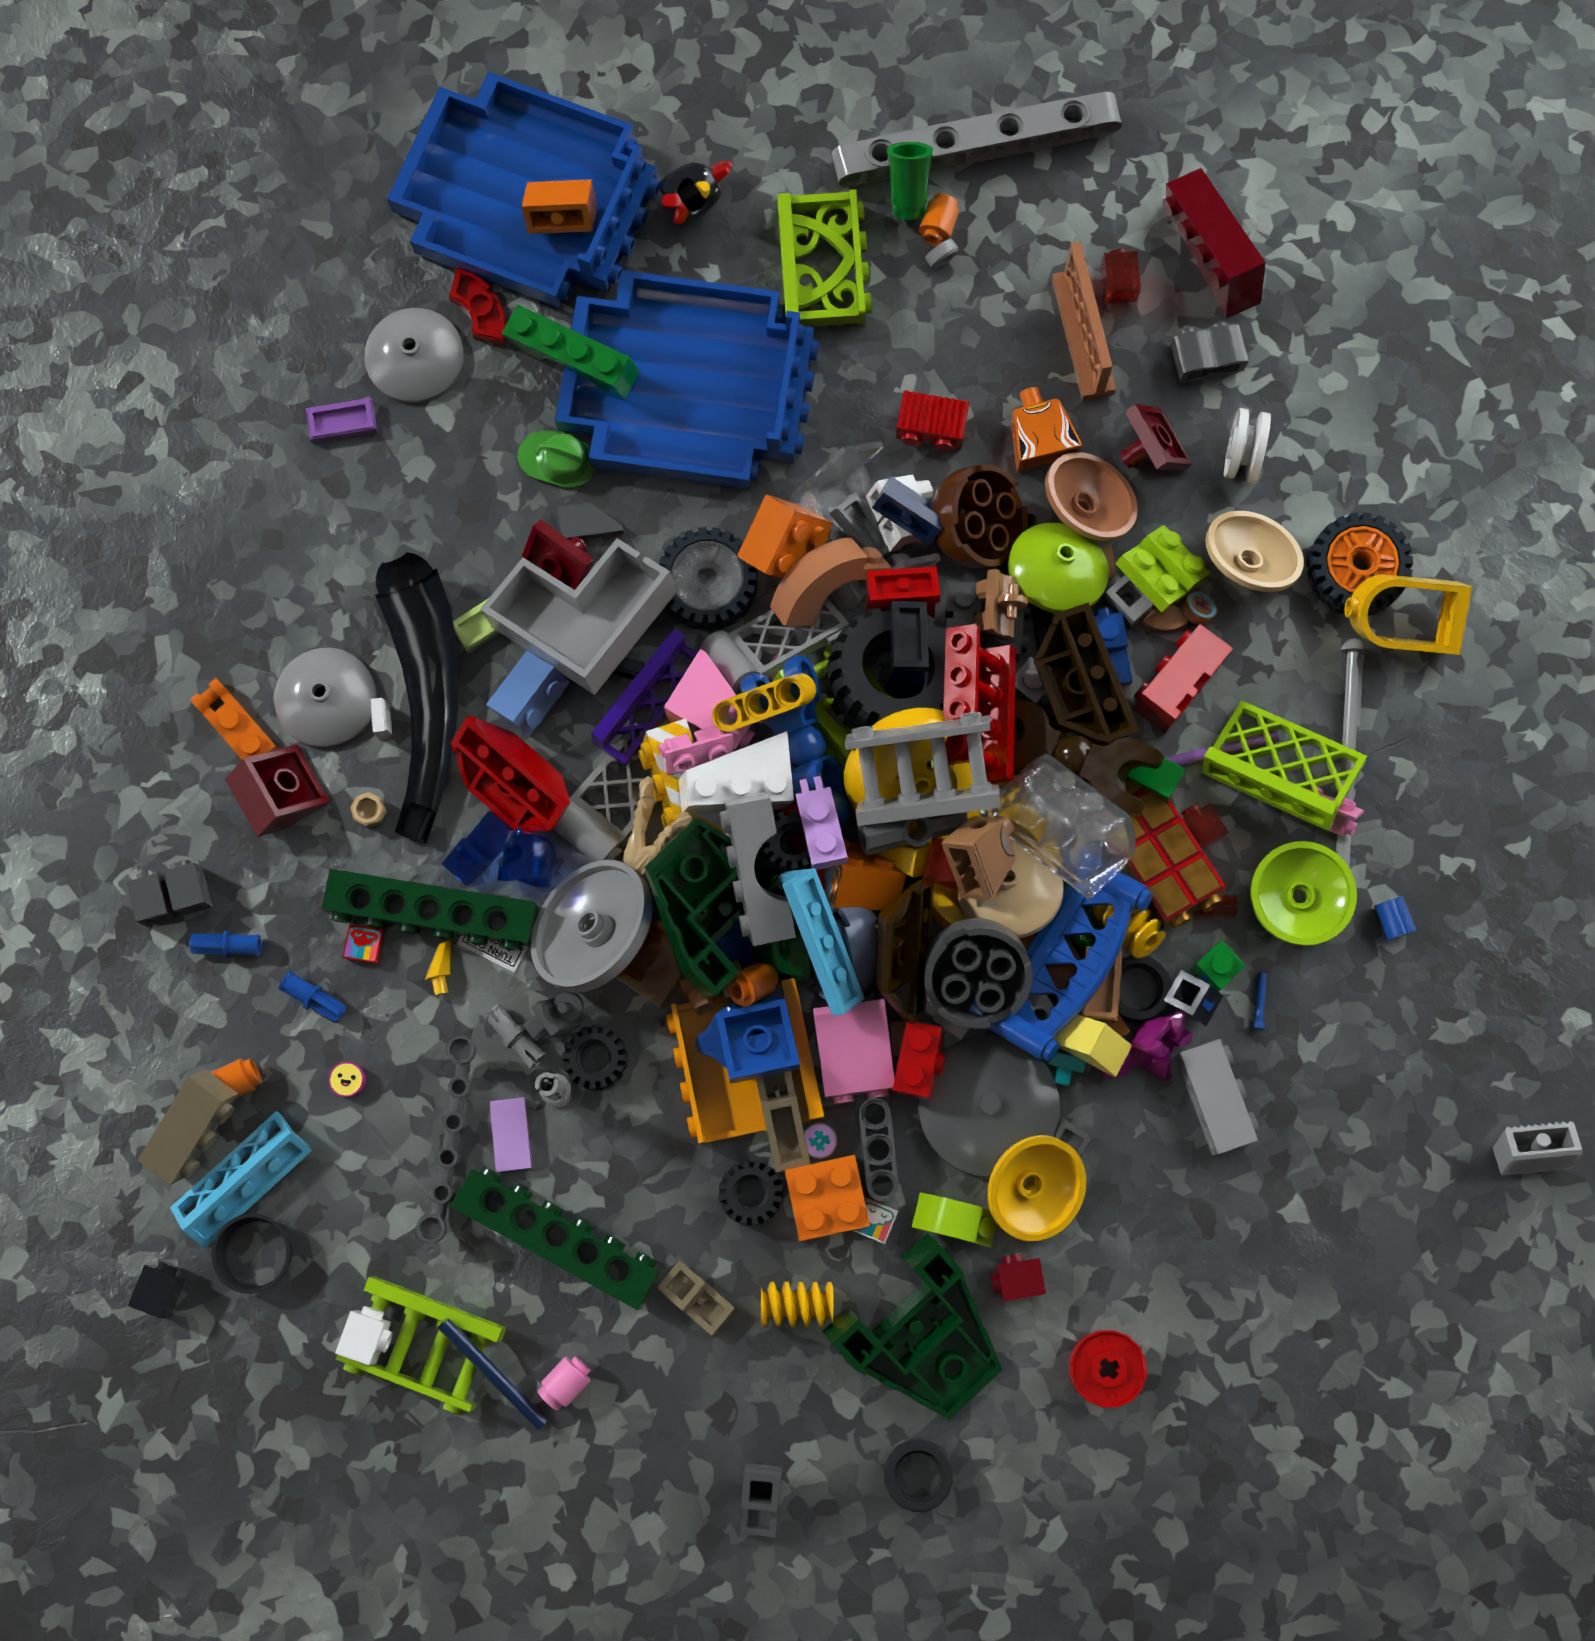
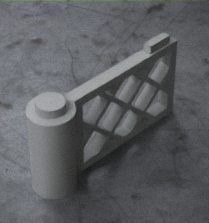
M826 598L820 608L815 625L811 626V629L773 626L774 621L779 618L771 609L730 633L717 631L710 634L703 641L701 650L708 654L734 693L738 695L742 693L741 684L745 677L751 674H763L770 677L782 670L784 664L791 657L796 655L807 656L828 643L830 646H833L844 626H849V622ZM821 620L835 621L837 625L828 630L818 629ZM751 634H762L759 643H747L743 639ZM769 635L784 636L781 645L766 643ZM792 637L807 638L806 642L800 646H789ZM763 653L778 654L777 659L765 666L760 662Z
M642 731L635 732V736L640 735ZM626 733L614 748L619 752L625 749L626 752L628 744L632 741L631 733ZM607 755L569 798L570 805L553 829L593 862L599 860L618 861L624 851L620 847L632 833L634 828L633 821L635 819L634 808H638L637 802H633L632 785H639L645 779H631L629 762L626 765L627 779L607 781L606 769L611 764L619 763L610 755ZM634 755L630 762L641 761L639 755ZM603 774V781L596 782L598 778ZM628 786L629 803L609 804L607 787ZM604 788L605 805L590 806L581 798L589 789ZM653 798V807H654L658 802H655V800H654V798ZM630 809L631 821L621 831L611 823L610 811ZM606 811V818L599 812Z

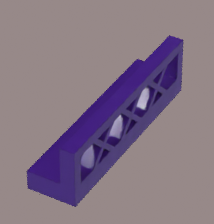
M676 629L672 630L591 733L592 743L625 767L641 748L646 731L656 728L666 716L664 706L669 698L654 700V686L660 682L672 681L674 692L677 687L676 680H681L685 672L675 674L673 662L680 653L692 661L697 655L696 651L685 644V636ZM670 668V674L664 675L666 671ZM649 694V695H650V700H648V701H643V700L647 697V695ZM662 705V707L656 713L655 706ZM651 707L653 715L651 721L648 724L634 726L632 714L636 709ZM629 719L630 726L623 727ZM642 731L637 738H635V732ZM631 733L632 745L625 754H622L610 745V742L616 735Z

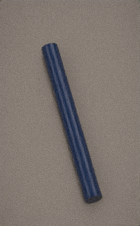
M446 1318L438 1326V1329L537 1430L546 1424L548 1419L449 1318Z

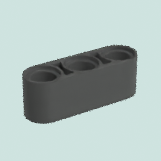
M871 1098L862 1104L859 1111L867 1193L871 1199L884 1203L890 1201L896 1195L899 1185L890 1107L884 1100ZM877 1105L884 1110L885 1119L883 1122L875 1125L866 1120L865 1111L869 1106ZM878 1140L886 1143L889 1153L885 1159L875 1160L869 1155L868 1147L873 1141ZM885 1176L892 1182L890 1194L878 1196L874 1193L872 1182L876 1177Z

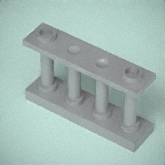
M969 712L960 715V719L875 731L871 726L853 729L852 734H847L845 748L846 750L858 748L866 796L863 802L857 803L855 812L857 825L863 826L1001 808L999 784L991 785V782L987 781L980 732L991 731L990 715L982 716L981 712ZM966 734L973 784L968 789L955 790V787L951 786L944 737ZM930 739L937 788L934 789V793L920 795L919 791L915 790L908 742ZM894 744L901 793L898 794V798L884 799V796L880 795L872 746Z

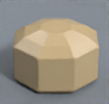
M370 792L356 796L350 807L354 821L367 828L381 824L387 813L383 800Z

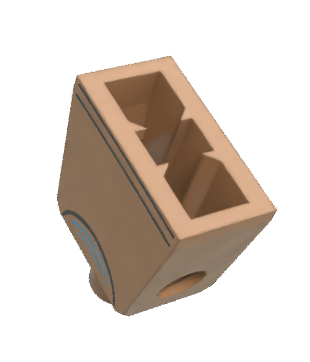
M970 817L941 843L961 897L992 900L1015 861V853L1009 835L1013 832L1014 825L1007 817Z

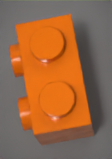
M592 179L527 182L521 206L528 234L593 231L598 208Z

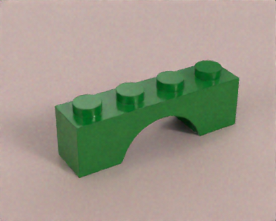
M518 304L502 332L503 336L514 348L541 361L542 359L555 361L580 374L598 388L624 400L640 373V369L629 356Z

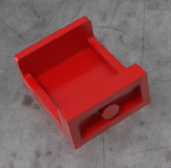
M937 566L867 571L865 616L868 609L880 607L881 612L885 611L892 601L927 602V614L934 618L935 605L940 603Z

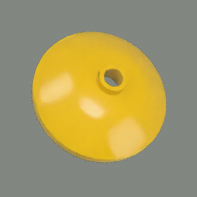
M1038 1135L1015 1143L1000 1157L990 1176L987 1197L992 1217L1002 1230L1012 1237L1023 1241H1041L1053 1237L1072 1222L1081 1208L1086 1192L1085 1168L1078 1153L1070 1145L1058 1138ZM1029 1176L1028 1182L1023 1185L1025 1179Z

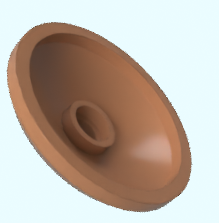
M1073 452L1060 456L1048 469L1045 478V489L1049 503L1058 518L1071 530L1090 539L1112 541L1123 537L1133 527L1138 513L1135 494L1126 478L1110 463L1092 454Z

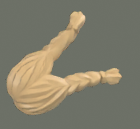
M647 776L639 783L640 800L637 802L638 808L634 811V828L624 851L623 861L645 879L650 892H652L644 866L692 821V816L688 811L679 814L676 821L666 826L664 831L658 834V838L653 842V845H650L647 842L645 832L653 809L654 781L653 778Z

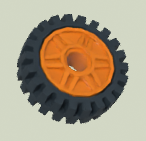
M1365 512L1361 516H1358V513H1350L1347 517L1341 516L1333 523L1331 522L1315 540L1307 561V566L1309 567L1307 572L1308 579L1313 581L1311 585L1313 591L1320 593L1318 598L1323 603L1325 601L1330 603V609L1334 611L1341 609V614L1345 615L1344 608L1347 598L1352 597L1356 588L1370 577L1382 574L1411 577L1413 556L1409 555L1412 550L1410 543L1405 544L1406 536L1402 531L1397 533L1395 531L1397 526L1394 523L1390 522L1388 525L1384 523L1385 518L1378 515L1376 518H1371L1372 513ZM1353 559L1362 560L1366 564L1367 570L1357 569L1353 564ZM1389 587L1379 592L1369 606V616L1389 607L1399 598L1406 587Z

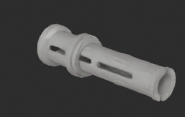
M546 1072L536 1078L535 1088L539 1090L542 1100L547 1104L559 1108L567 1106L573 1100L575 1095L574 1086L563 1075Z

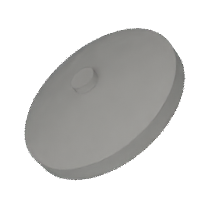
M617 860L591 862L578 868L563 879L545 900L534 923L531 936V956L539 975L562 991L578 993L598 988L621 973L638 953L650 927L653 902L650 888L645 879L629 865Z

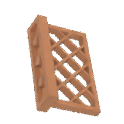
M1081 241L1070 244L1064 272L1053 274L1051 280L1081 398L1084 401L1115 394L1116 387L1111 372L1113 366Z

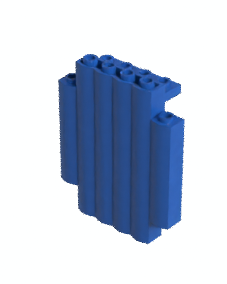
M488 72L476 99L439 86L387 201L392 212L419 222L410 240L415 254L457 269V267L476 274L486 281L559 308L563 300H568L572 294L574 282L571 279L607 293L612 285L619 283L621 271L623 270V266H620L625 256L629 257L633 252L636 238L633 235L638 227L643 228L648 216L646 206L650 199H656L660 190L657 184L660 180H658L656 166L644 161L642 148L637 145L632 124ZM592 179L598 207L593 231L527 233L521 207L527 182Z
M622 270L616 301L577 296L571 330L629 356L640 369V373L624 400L598 388L580 374L564 366L555 423L558 431L593 436L589 455L592 468L750 489L751 480L757 481L759 476L760 461L755 460V458L794 463L796 454L802 455L805 434H799L801 422L807 423L810 403H805L804 399L806 391L812 392L814 372L809 371L811 360L817 361L819 341L814 340V328L800 325L799 312L786 311V324H783L785 304H780L779 291Z

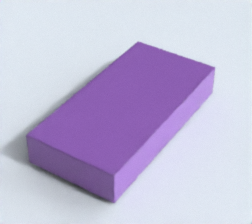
M372 398L306 408L309 437L312 443L378 433Z

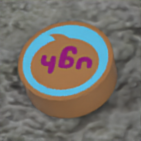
M1201 591L1189 593L1181 605L1185 617L1197 625H1207L1217 614L1215 601L1208 594Z

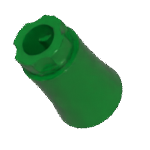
M920 142L895 143L886 150L890 168L893 216L905 220L920 219V216L925 213V204L927 203L928 176L933 149L931 146Z

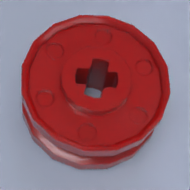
M1115 1330L1095 1331L1084 1336L1074 1346L1069 1359V1377L1075 1390L1086 1401L1103 1408L1120 1407L1133 1401L1142 1391L1147 1377L1146 1359L1140 1346L1128 1335ZM1103 1359L1106 1362L1114 1361L1116 1367L1112 1369L1115 1372L1112 1378L1108 1375L1100 1376L1098 1370L1102 1369L1100 1362Z

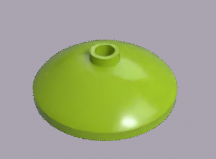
M1043 523L1025 530L1014 542L1008 558L1009 574L1016 577L1019 593L1026 596L1028 602L1051 613H1059L1088 602L1090 607L1093 606L1103 595L1109 580L1108 562L1100 546L1093 539L1084 537L1061 523Z
M1296 841L1277 847L1263 858L1254 872L1250 896L1257 919L1271 935L1292 945L1313 946L1332 939L1348 925L1356 908L1357 887L1349 866L1336 852L1318 843ZM1294 892H1301L1304 895L1303 903H1298L1294 900Z

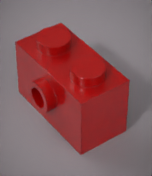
M914 1022L913 1024L906 1023L892 1089L896 1094L932 1101L937 1075L942 1076L946 1055L941 1054L946 1033L942 1027Z

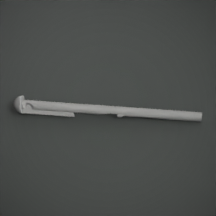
M1353 638L1347 640L1341 647V652L1347 654L1342 745L1356 751L1357 729H1360L1364 654L1368 653V648L1362 640ZM1341 758L1340 773L1352 770L1355 762ZM1354 784L1346 796L1347 799L1352 801L1355 798L1356 790L1354 789ZM1337 834L1336 853L1349 866L1351 836L1346 834L1343 837Z

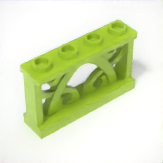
M856 189L850 190V192L791 196L790 193L777 194L785 317L786 311L799 312V309L822 301L826 310L799 312L800 325L811 327L855 323L859 325L865 324L866 313H872L871 294L864 293L863 282H869L868 262H862L861 252L867 251L866 231H859V221H864L863 200L857 201ZM831 209H842L848 216V220L844 225L836 224L835 220L838 214L830 218L828 225L822 223L824 215ZM818 210L816 219L792 214V212ZM809 232L813 234L809 244L800 245L797 242L799 236H805L808 240ZM850 232H852L853 248L843 238L844 236H847ZM819 237L831 244L843 257L836 271L824 282L813 268L804 264H795V259L807 256L816 248ZM853 267L855 271V283L851 280L846 279L852 271ZM804 276H809L814 280L817 287L813 289L811 281L808 286H802L800 280ZM850 291L854 297V302L848 308L838 309L828 299V296L833 293L836 300L844 302L841 293Z

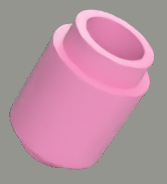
M565 1356L541 1381L542 1386L537 1392L550 1407L559 1411L562 1406L567 1407L591 1382L587 1376L591 1370L577 1356L572 1360Z

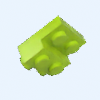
M1165 525L1148 534L1139 545L1123 554L1115 563L1161 613L1194 591L1210 574L1205 568L1203 559L1193 555L1182 544L1180 535L1170 531Z

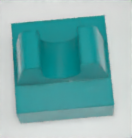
M1059 1048L1055 1057L1048 1062L1049 1065L1057 1066L1054 1083L1069 1086L1072 1072L1083 1073L1086 1062Z

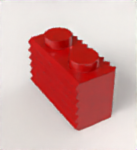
M905 390L903 391L896 438L902 439L904 444L910 446H920L922 442L935 444L936 449L945 452L954 451L955 448L961 449L970 402Z

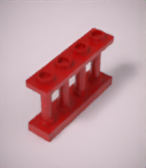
M970 624L951 627L946 630L943 716L946 721L960 719V715L969 712H981L982 716L990 715L991 731L980 732L987 781L991 782V784L1013 782L1016 648L1011 645L984 649L980 647V627L978 625ZM966 734L948 736L945 742L948 765L969 763Z

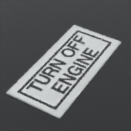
M490 926L491 930L499 931L498 929ZM461 936L457 942L458 945L514 973L528 949L527 946H522L521 951L501 948L502 942L488 940L487 946L471 944L467 942V937Z

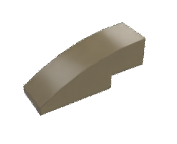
M791 1071L756 1078L775 1172L810 1165Z

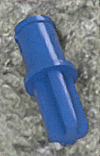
M224 931L223 934L194 933L190 937L189 947L193 954L222 955L223 958H228L229 955H252L258 957L261 954L262 940L259 934L237 935L230 934V931Z
M289 971L279 984L278 989L303 1003L304 1009L308 1010L311 1008L333 1023L340 1021L346 1012L347 1007L323 992L320 985L313 986L292 971Z

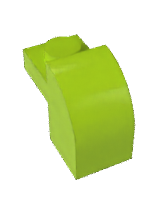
M921 1192L912 1223V1228L990 1248L992 1247L997 1226L988 1209Z

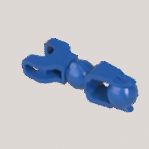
M796 655L784 664V677L801 673L811 677L816 685L814 699L806 705L760 722L767 724L775 736L787 731L790 764L797 767L791 770L794 795L802 793L799 782L802 779H807L809 791L816 790L813 777L821 776L823 788L831 787L842 830L850 822L852 811L844 787L841 764L836 757H831V754L823 757L826 750L825 738L819 729L811 725L819 721L815 709L821 694V684L810 660L803 655ZM751 674L742 681V693L768 684L770 680L763 674ZM792 683L790 687L791 694L798 700L800 689L798 685ZM761 694L759 699L760 706L767 711L769 707L768 699Z

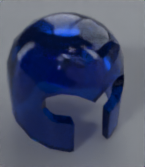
M520 827L515 831L507 830L503 846V859L499 863L497 881L517 880L539 888L550 887L557 863V853L552 842L546 836L539 833L523 832V829Z

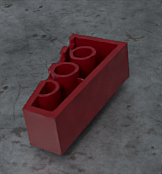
M1199 168L1166 183L1165 199H1163L1164 210L1174 220L1225 318L1227 319L1260 304L1262 301L1266 262L1203 169Z

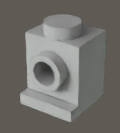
M1117 574L1108 582L1103 601L1115 613L1122 612L1125 627L1130 631L1155 608V605L1126 575L1121 577ZM1124 596L1129 597L1132 600V604L1128 606L1121 598Z

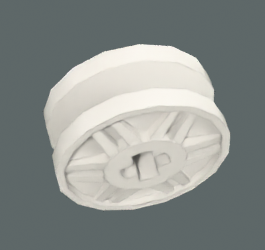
M1238 408L1227 447L1224 466L1225 478L1234 479L1240 465H1244L1245 481L1256 483L1268 443L1271 422L1270 413L1260 412L1254 426L1249 425V409Z

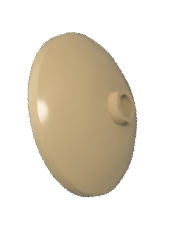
M1250 511L1226 512L1214 519L1206 533V548L1215 566L1229 580L1244 588L1259 592L1282 591L1291 587L1303 571L1304 558L1295 538L1279 523L1261 514Z
M1010 840L1015 853V861L1006 876L1010 875L1015 879L1012 882L1003 881L992 900L961 897L958 887L957 896L960 908L966 919L984 918L993 920L1008 927L1018 938H1023L1040 931L1056 916L1063 899V879L1058 865L1046 851L1028 842Z

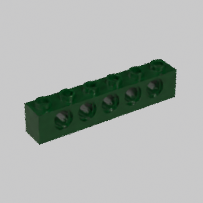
M330 869L322 910L331 915L330 920L351 924L353 918L365 920L364 925L367 927L385 929L386 924L399 926L398 931L419 935L420 929L433 931V937L439 939L453 940L454 935L467 937V942L471 944L487 946L488 940L502 942L501 948L521 951L522 946L531 947V936L539 906L534 901ZM361 893H369V904L362 909H357L355 906L357 896ZM396 898H403L404 908L398 914H390L389 904ZM428 904H437V915L433 919L425 920L422 915L423 909ZM463 909H471L473 913L471 921L466 925H458L456 922L457 914ZM498 914L506 915L507 923L505 927L499 931L491 930L490 922L492 918Z
M483 1166L481 1171L471 1168L450 1207L630 1307L641 1310L661 1273L660 1270L654 1268L657 1263L656 1260L639 1251L635 1257L623 1251L625 1243L608 1234L604 1240L592 1234L594 1226L577 1217L574 1222L561 1216L564 1211L563 1209L547 1200L544 1201L543 1205L530 1199L533 1194L532 1192L516 1183L513 1184L512 1188L505 1186L499 1182L502 1176ZM499 1191L504 1196V1206L501 1210L493 1212L488 1207V1197L493 1192ZM529 1208L535 1213L536 1220L531 1228L523 1229L519 1225L518 1216L522 1210ZM560 1225L566 1230L567 1238L561 1246L557 1247L550 1242L549 1232L553 1227ZM588 1242L593 1243L598 1249L597 1259L590 1264L583 1262L580 1258V1249ZM617 1260H624L629 1266V1275L623 1281H618L611 1275V1266Z

